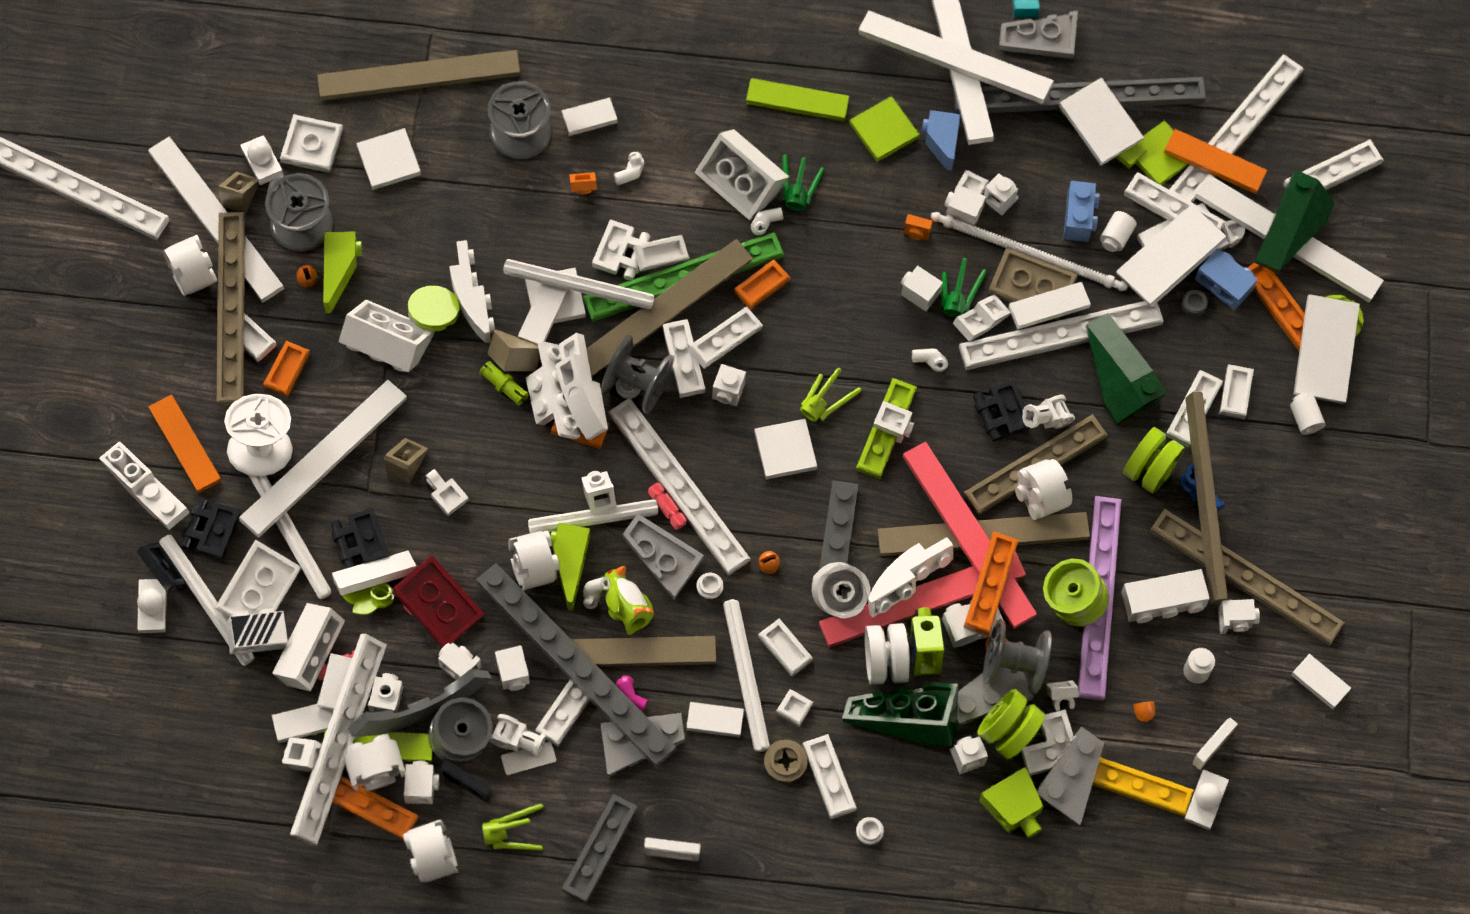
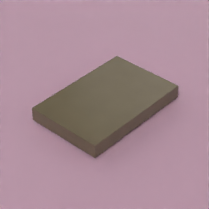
M1006 247L989 287L988 294H995L998 298L1013 303L1073 285L1078 274ZM1057 317L1054 319L1060 321L1061 317Z

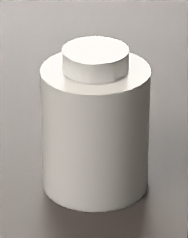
M1114 212L1100 236L1102 246L1111 252L1121 251L1136 227V221L1124 212Z
M1302 393L1293 398L1290 407L1302 435L1315 433L1325 427V421L1313 395Z
M1204 648L1193 650L1184 665L1185 677L1192 683L1199 684L1205 682L1214 668V655Z

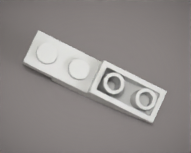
M467 240L458 241L459 265L449 266L453 291L468 324L485 343H491L490 333H493L495 328L493 317L488 318L487 310L492 309L490 294L485 295L484 286H478L476 272L471 273L470 265L475 264L473 249L468 250Z
M575 333L559 344L562 361L555 364L570 412L585 438L591 440L608 430L600 383L592 381L584 335Z
M120 441L100 457L101 462L151 516L158 519L168 530L189 514L188 509Z
M946 537L926 550L918 543L898 557L885 570L873 587L868 598L869 615L874 617L879 613H885L896 603L909 599L916 592V581L923 580L936 569L947 566L953 560V544Z

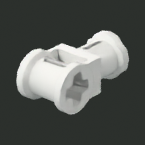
M1057 395L1050 399H1045L1039 406H1025L1022 419L1024 424L1030 428L1044 424L1045 428L1054 427L1059 429L1072 423L1075 420V416L1070 414L1065 404V396Z
M505 714L498 715L497 720L499 722L489 742L500 748L511 749L518 752L519 748L532 752L535 757L541 754L546 741V734L538 735L527 730L526 724L519 722L513 717Z

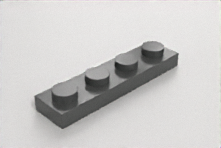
M832 481L819 570L827 564L834 562L847 564L859 484Z
M614 794L612 795L564 883L562 892L587 903L637 811L636 805Z

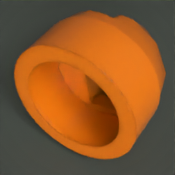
M310 265L301 266L297 271L298 283L303 287L314 286L318 280L316 269ZM305 271L309 272L311 279L306 280Z
M772 551L764 552L759 558V568L766 574L775 573L780 565L778 555ZM774 558V560L763 563L764 560Z
M1154 701L1133 705L1134 713L1140 721L1147 722L1155 716L1156 708Z

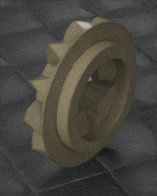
M780 740L773 743L767 749L764 765L768 775L775 778L777 782L784 781L789 783L799 779L804 771H806L807 755L798 743L791 740ZM783 752H785L788 760L794 761L789 764L788 771H786L783 764H778V761L782 760Z

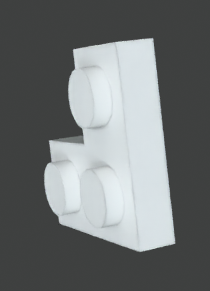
M1065 710L1045 715L1041 725L1045 742L1024 747L1021 750L1030 776L1050 771L1073 739L1074 735Z

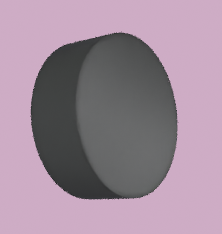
M1199 290L1186 292L1181 302L1183 311L1192 317L1202 315L1208 305L1207 296Z

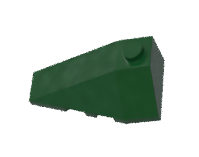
M1296 169L1294 170L1254 263L1279 273L1297 252L1324 227L1335 202L1319 179Z
M1109 313L1086 324L1091 353L1096 364L1097 379L1102 390L1103 404L1116 425L1160 402L1166 394L1165 389L1154 371Z
M930 682L924 683L922 688L907 690V687L898 688V692L883 695L881 692L848 697L842 720L849 724L922 744L952 746L957 728L958 684Z

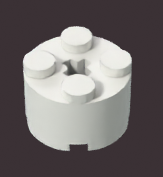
M197 235L163 250L168 267L171 268L174 275L173 278L183 296L190 295L218 282L212 268L208 269L213 265L207 252L203 253L200 251L203 247Z
M1043 460L1017 471L1019 486L1015 487V493L1019 501L1025 502L1033 520L1043 518L1071 505V488L1066 490L1064 481H1067L1068 478L1056 460Z
M537 531L511 538L508 541L509 551L514 550L515 553L511 559L512 568L519 586L522 585V590L553 583L557 580L556 571L560 570L556 554H551L549 546H552L548 531Z
M834 562L822 567L814 575L812 596L817 606L824 612L839 618H850L859 614L864 609L870 596V584L865 574L856 567L842 562ZM839 585L845 587V589L842 590V595L836 593V590L839 589Z
M387 734L377 736L373 739V742L364 745L358 742L347 747L348 753L345 754L344 760L353 790L359 791L358 786H365L366 791L385 787L396 782L395 776L401 774V777H404L406 774L397 742L390 740Z
M442 820L411 829L408 833L403 834L408 850L411 849L415 857L410 859L415 875L418 874L421 882L425 881L427 883L458 872L456 868L457 861L450 838H447L446 835L444 836L442 832L446 830Z

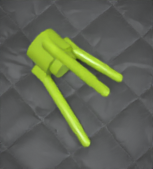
M837 368L819 393L814 395L823 379V375L819 374L807 397L801 403L800 411L813 422H816L818 419L824 421L830 413L860 393L861 388L858 387L828 409H825L827 403L822 397L835 381L841 369Z
M538 804L505 817L490 820L488 823H483L486 845L493 844L494 850L501 848L543 850L541 845L503 842V839H508L507 829L530 823V819L509 821L543 808V804Z

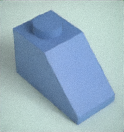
M930 110L929 119L923 120L922 134H926L925 144L947 170H952L960 114Z

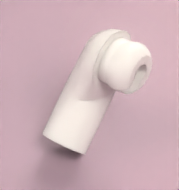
M631 153L628 156L629 162L626 170L614 174L617 185L640 177L644 167V159L640 153Z
M781 208L758 212L751 223L752 232L755 235H763L771 222L783 220Z
M602 577L585 584L583 604L586 608L594 609L597 607L601 599V591L608 590L611 586L609 578Z

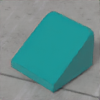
M1012 0L1013 18H1038L1040 10L1038 0Z

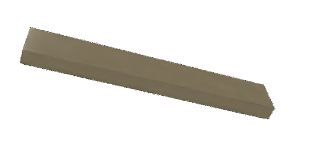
M1092 414L966 490L963 495L979 516L1015 494V487L1019 486L1017 471L1047 459H1054L1061 466L1106 439L1108 434Z
M715 636L571 639L597 667L716 664Z

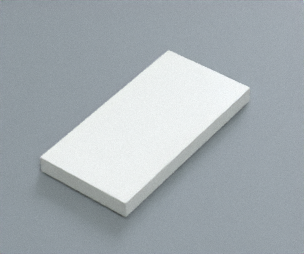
M1191 204L1116 272L1146 303L1153 307L1227 240V237Z
M1308 295L1293 395L1307 393L1308 395H1313L1315 399L1340 404L1346 403L1360 304Z

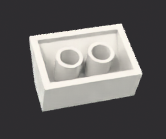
M735 130L726 131L718 135L694 172L749 220H752L758 212L778 195L789 178L787 174Z
M365 300L346 315L339 342L346 345L352 351H361L369 355L375 361H384L393 365V368L398 371L409 372L419 363L435 331L420 329L412 319Z

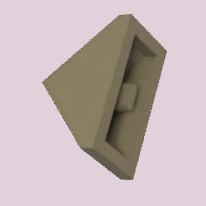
M236 171L219 185L218 193L222 206L246 214L259 185L257 178Z
M496 329L494 330L488 355L503 371L537 370L540 361L537 344Z
M404 438L385 455L386 473L410 484L428 448Z

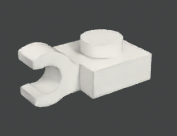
M434 469L426 475L428 478L426 479L427 483L436 490L431 494L432 499L447 516L469 501L468 496L452 478L445 483Z

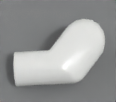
M936 349L912 350L913 363L926 362L936 372H943L948 367L947 359Z

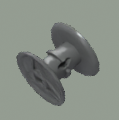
M511 82L501 86L492 94L488 103V116L491 121L490 139L493 146L502 155L512 159H529L539 155L547 148L552 137V126L549 121L551 104L546 93L538 86L528 82Z
M306 174L286 175L274 182L267 192L265 206L267 214L271 218L270 228L272 236L279 245L290 251L306 252L314 250L324 244V232H332L334 221L332 212L328 208L330 200L328 191L321 181Z
M628 334L619 344L607 367L601 392H610L618 379L629 384V388L633 390L638 388L646 392L643 400V412L648 414L657 403L667 384L674 365L675 356H666L656 369L648 365L647 360L641 359L639 361L630 356L633 348V337Z
M999 619L992 630L983 667L984 684L992 682L999 667L1011 669L1010 672L1016 674L1017 671L1028 673V689L1035 696L1041 688L1046 674L1051 651V632L1049 630L1044 631L1038 638L1035 647L1026 646L1024 642L1017 641V643L1005 641L1006 625L1002 619Z

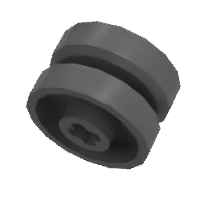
M461 697L449 700L440 707L429 726L428 739L431 749L438 758L443 761L447 759L455 765L472 762L480 756L491 739L493 730L491 716L483 705L473 699Z

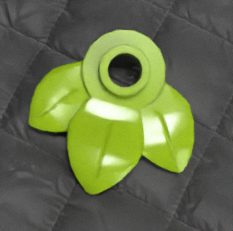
M387 583L342 595L348 603L354 605L352 612L358 615L371 614L377 608L388 607L394 601V593Z

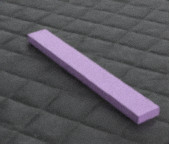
M1095 496L1089 563L1108 586L1110 598L1108 607L1103 615L1092 624L1083 626L1078 698L1102 701L1105 699L1121 499Z

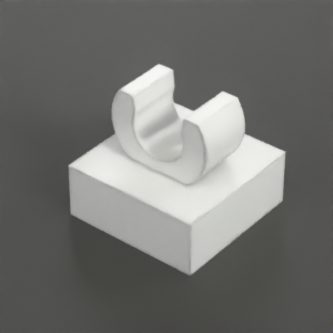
M1074 681L1046 684L1047 694L1053 700V706L1057 711L1060 710L1059 704L1063 699L1068 700V707L1070 709H1074L1075 701L1073 698L1079 697L1078 686Z

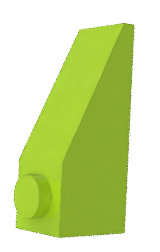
M324 232L323 303L326 313L332 312L357 267V257L362 256V242L357 241L356 232Z
M558 523L557 531L552 530L550 538L553 555L556 554L559 561L560 570L557 571L568 610L573 611L590 541V529Z

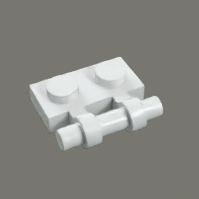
M610 219L592 261V267L614 275L617 274L619 267H623L626 269L623 277L628 281L633 280L635 274L639 273L640 269L635 253L633 252L632 257L628 258L624 256L628 247L633 249L637 244L649 242L651 236L648 233L642 232L639 239L632 237L634 227Z

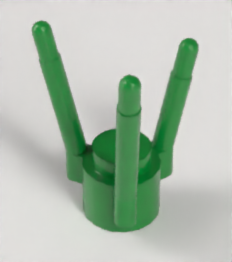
M783 155V172L789 176L788 157ZM805 157L801 159L796 184L792 185L789 189L788 178L783 186L782 201L785 202L786 207L793 210H803L805 206H810L811 197L825 171L823 167L820 168L807 193L806 187L802 186L806 165Z
M967 258L962 260L956 289L950 292V295H948L947 273H942L943 285L940 307L944 308L943 312L951 317H958L969 311L970 304L987 273L986 269L982 270L968 298L965 300V295L961 293Z

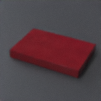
M430 555L391 589L394 595L441 648L448 643L452 644L485 615L433 555Z

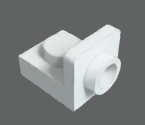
M883 401L873 427L897 436L896 442L902 443L904 436L909 438L914 423L910 422L912 412Z

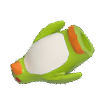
M621 566L605 574L604 577L609 578L611 583L610 588L605 590V597L609 608V615L617 621H622L628 635H632L650 622L654 616V611L648 597L639 590L636 584L626 579V567Z

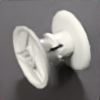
M265 394L243 396L233 402L226 411L224 421L227 432L231 436L227 448L230 463L238 471L252 476H266L284 468L291 459L293 450L290 438L286 434L291 422L288 407L281 400Z

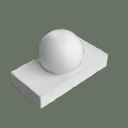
M264 135L241 145V149L260 185L284 176Z
M157 579L139 580L137 600L138 633L166 632L167 592Z
M1203 770L1184 821L1210 830L1229 780Z

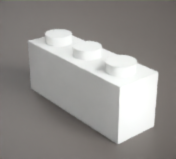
M1202 569L1126 583L1121 591L1128 621H1137V623H1145L1152 620V617L1158 616L1171 618L1178 615V612L1188 611L1189 613H1197L1206 607L1210 599Z
M307 603L272 674L286 686L311 691L345 620L331 608Z

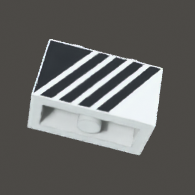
M273 608L260 610L258 614L240 611L233 613L226 622L230 655L284 649L288 643L283 611L275 612Z

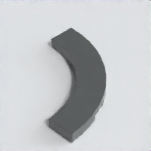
M470 669L456 681L445 687L442 695L432 700L426 697L407 705V710L394 713L393 710L365 712L349 726L348 730L352 737H364L385 734L410 727L435 716L440 707L449 700L469 697L492 678L488 671Z

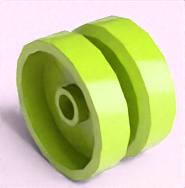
M1153 427L1143 438L1122 472L1133 481L1138 480L1146 472L1142 480V487L1152 494H1155L1171 476L1185 451V447L1175 440L1167 443L1162 449L1166 441V434L1156 427Z
M1068 559L1061 561L1051 568L1045 577L1043 591L1046 601L1057 616L1071 626L1092 624L1103 615L1108 607L1110 598L1108 586L1095 568L1084 560Z
M1017 689L1006 693L992 707L977 731L978 735L987 743L996 742V750L1006 759H1010L1018 754L1029 743L1045 718V713L1036 705L1026 706V697Z

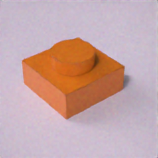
M595 172L569 174L571 192L588 194L591 190H597Z
M908 214L903 234L915 240H928L932 220Z

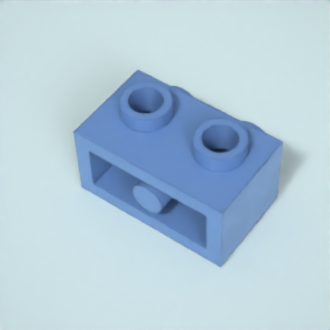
M1070 181L1066 201L1064 240L1088 242L1091 231H1096L1098 216H1093L1094 208L1098 209L1100 194L1095 193V183Z
M1216 249L1203 263L1195 277L1197 282L1233 310H1236L1254 290L1258 280L1251 270L1240 266L1229 253L1222 252L1220 249Z

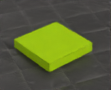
M892 96L850 119L849 124L877 162L919 139V133Z
M1165 121L1143 136V141L1140 144L1147 151L1136 162L1140 169L1159 185L1164 184L1189 166V164L1164 153L1174 132Z

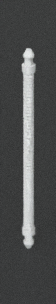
M939 212L931 214L930 218L934 222L943 223V226L946 228L953 227V229L990 241V243L993 242V244L996 243V245L1008 247L1030 257L1069 270L1079 276L1091 278V280L1100 282V284L1103 283L1107 288L1112 286L1119 291L1127 290L1128 285L1124 281L1115 280V277L1112 275L1105 276V274H1099L1095 270L1093 271L1083 266L1080 267V265L1077 266V264L1071 263V261L1068 262V260L1056 258L1052 254L1041 252V250L1025 246V244L1022 245V243L1010 241V239L1001 237V235L998 236V234H992V232L982 228L980 229L967 223L964 224V222L958 221V219L955 220L951 215L946 217Z

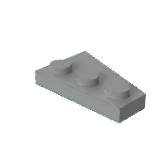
M1078 11L1069 12V15L1063 16L1049 15L1045 19L1034 21L1026 19L1002 23L999 50L1073 59Z

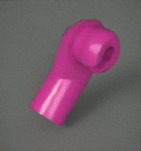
M628 675L622 676L618 679L616 686L643 712L648 700L635 694L632 677Z

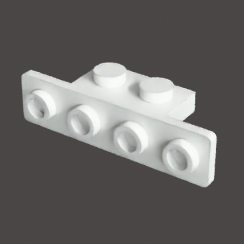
M542 341L538 344L542 367L526 377L535 422L538 425H545L555 419L557 432L560 437L578 439L581 436L579 427L566 403L555 364L562 361L559 345Z

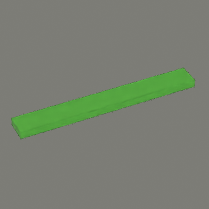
M775 232L741 243L752 257V261L736 273L769 263L773 259L784 258V253ZM719 251L616 286L653 294L655 299ZM593 295L583 296L584 304L592 322L637 307Z

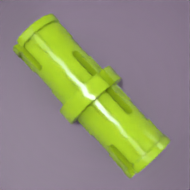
M491 361L485 363L487 368L483 366L479 374L496 386L495 389L499 393L503 392L518 406L522 405L523 401L521 399L525 401L529 393L516 384L511 375H505Z

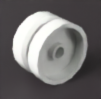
M903 623L890 624L888 626L886 641L880 625L865 626V657L870 685L885 683L887 667L889 668L890 678L894 683L908 682L910 654L906 629Z

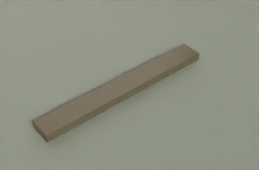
M517 50L317 74L320 99L323 101L520 76Z
M244 212L219 213L216 403L217 406H231L233 402L244 396Z
M735 239L657 296L651 309L641 308L586 348L591 377L593 378L608 367L619 344L628 334L633 337L634 348L660 329L663 324L671 321L750 263L752 257L742 244Z
M1197 391L1185 397L1209 598L1210 604H1215L1226 600L1228 596L1202 391Z
M1164 509L1152 526L1150 533L1206 567L1202 532ZM1221 545L1226 581L1325 644L1331 645L1345 622Z
M1086 512L1047 515L1033 520L1030 516L977 521L989 540L994 531L1018 539L1017 545L1089 540L1090 538ZM946 523L881 528L877 530L880 557L902 555L918 543L926 550L946 537L953 544V551L962 550Z

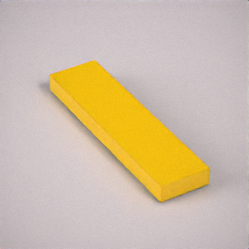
M1101 757L1092 783L1094 786L1183 817L1186 815L1193 789Z

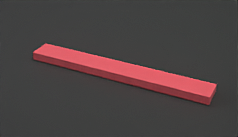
M924 442L905 452L903 458L972 566L980 575L990 540L928 444ZM1009 571L999 602V608L1012 628L1015 629L1035 618L1037 613Z
M1015 551L1009 571L1015 580L1024 578L1026 574ZM972 566L916 586V592L909 599L896 603L885 613H879L871 617L869 615V605L866 604L864 609L853 617L839 618L833 616L819 621V626L828 648L865 635V626L880 625L883 629L890 624H897L915 617V610L918 608L927 607L933 611L972 597L979 575Z

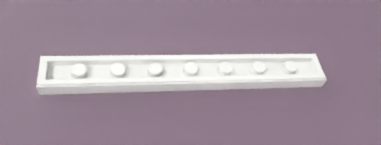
M932 0L941 38L971 49L959 0ZM949 69L968 145L993 141L994 135L980 81Z
M868 11L858 31V34L1041 104L1044 103L1053 85V80L871 11Z
M1283 54L1208 144L1233 155L1300 76L1304 68ZM1190 165L1169 190L1193 203L1196 200V193L1208 175L1215 176Z
M0 137V167L154 240L159 238L169 222V216Z
M168 137L148 150L149 154L218 244L219 213H227V211L176 144ZM245 236V281L263 303L282 291L284 287Z
M1208 175L1195 195V198L1261 238H1265L1274 214L1211 175ZM1313 237L1294 256L1297 260L1370 303L1383 282V279Z
M1143 301L959 344V350L965 369L970 370L1089 342L1086 324L1109 313L1124 334L1162 325L1163 318L1158 303L1151 307Z
M387 380L239 517L240 522L259 538L407 400V396Z
M631 398L608 411L613 422L728 576L749 563L750 557Z
M367 634L360 635L290 833L291 836L310 845H317L345 766L344 756L348 753L347 747L354 740L348 728L364 712L387 646Z

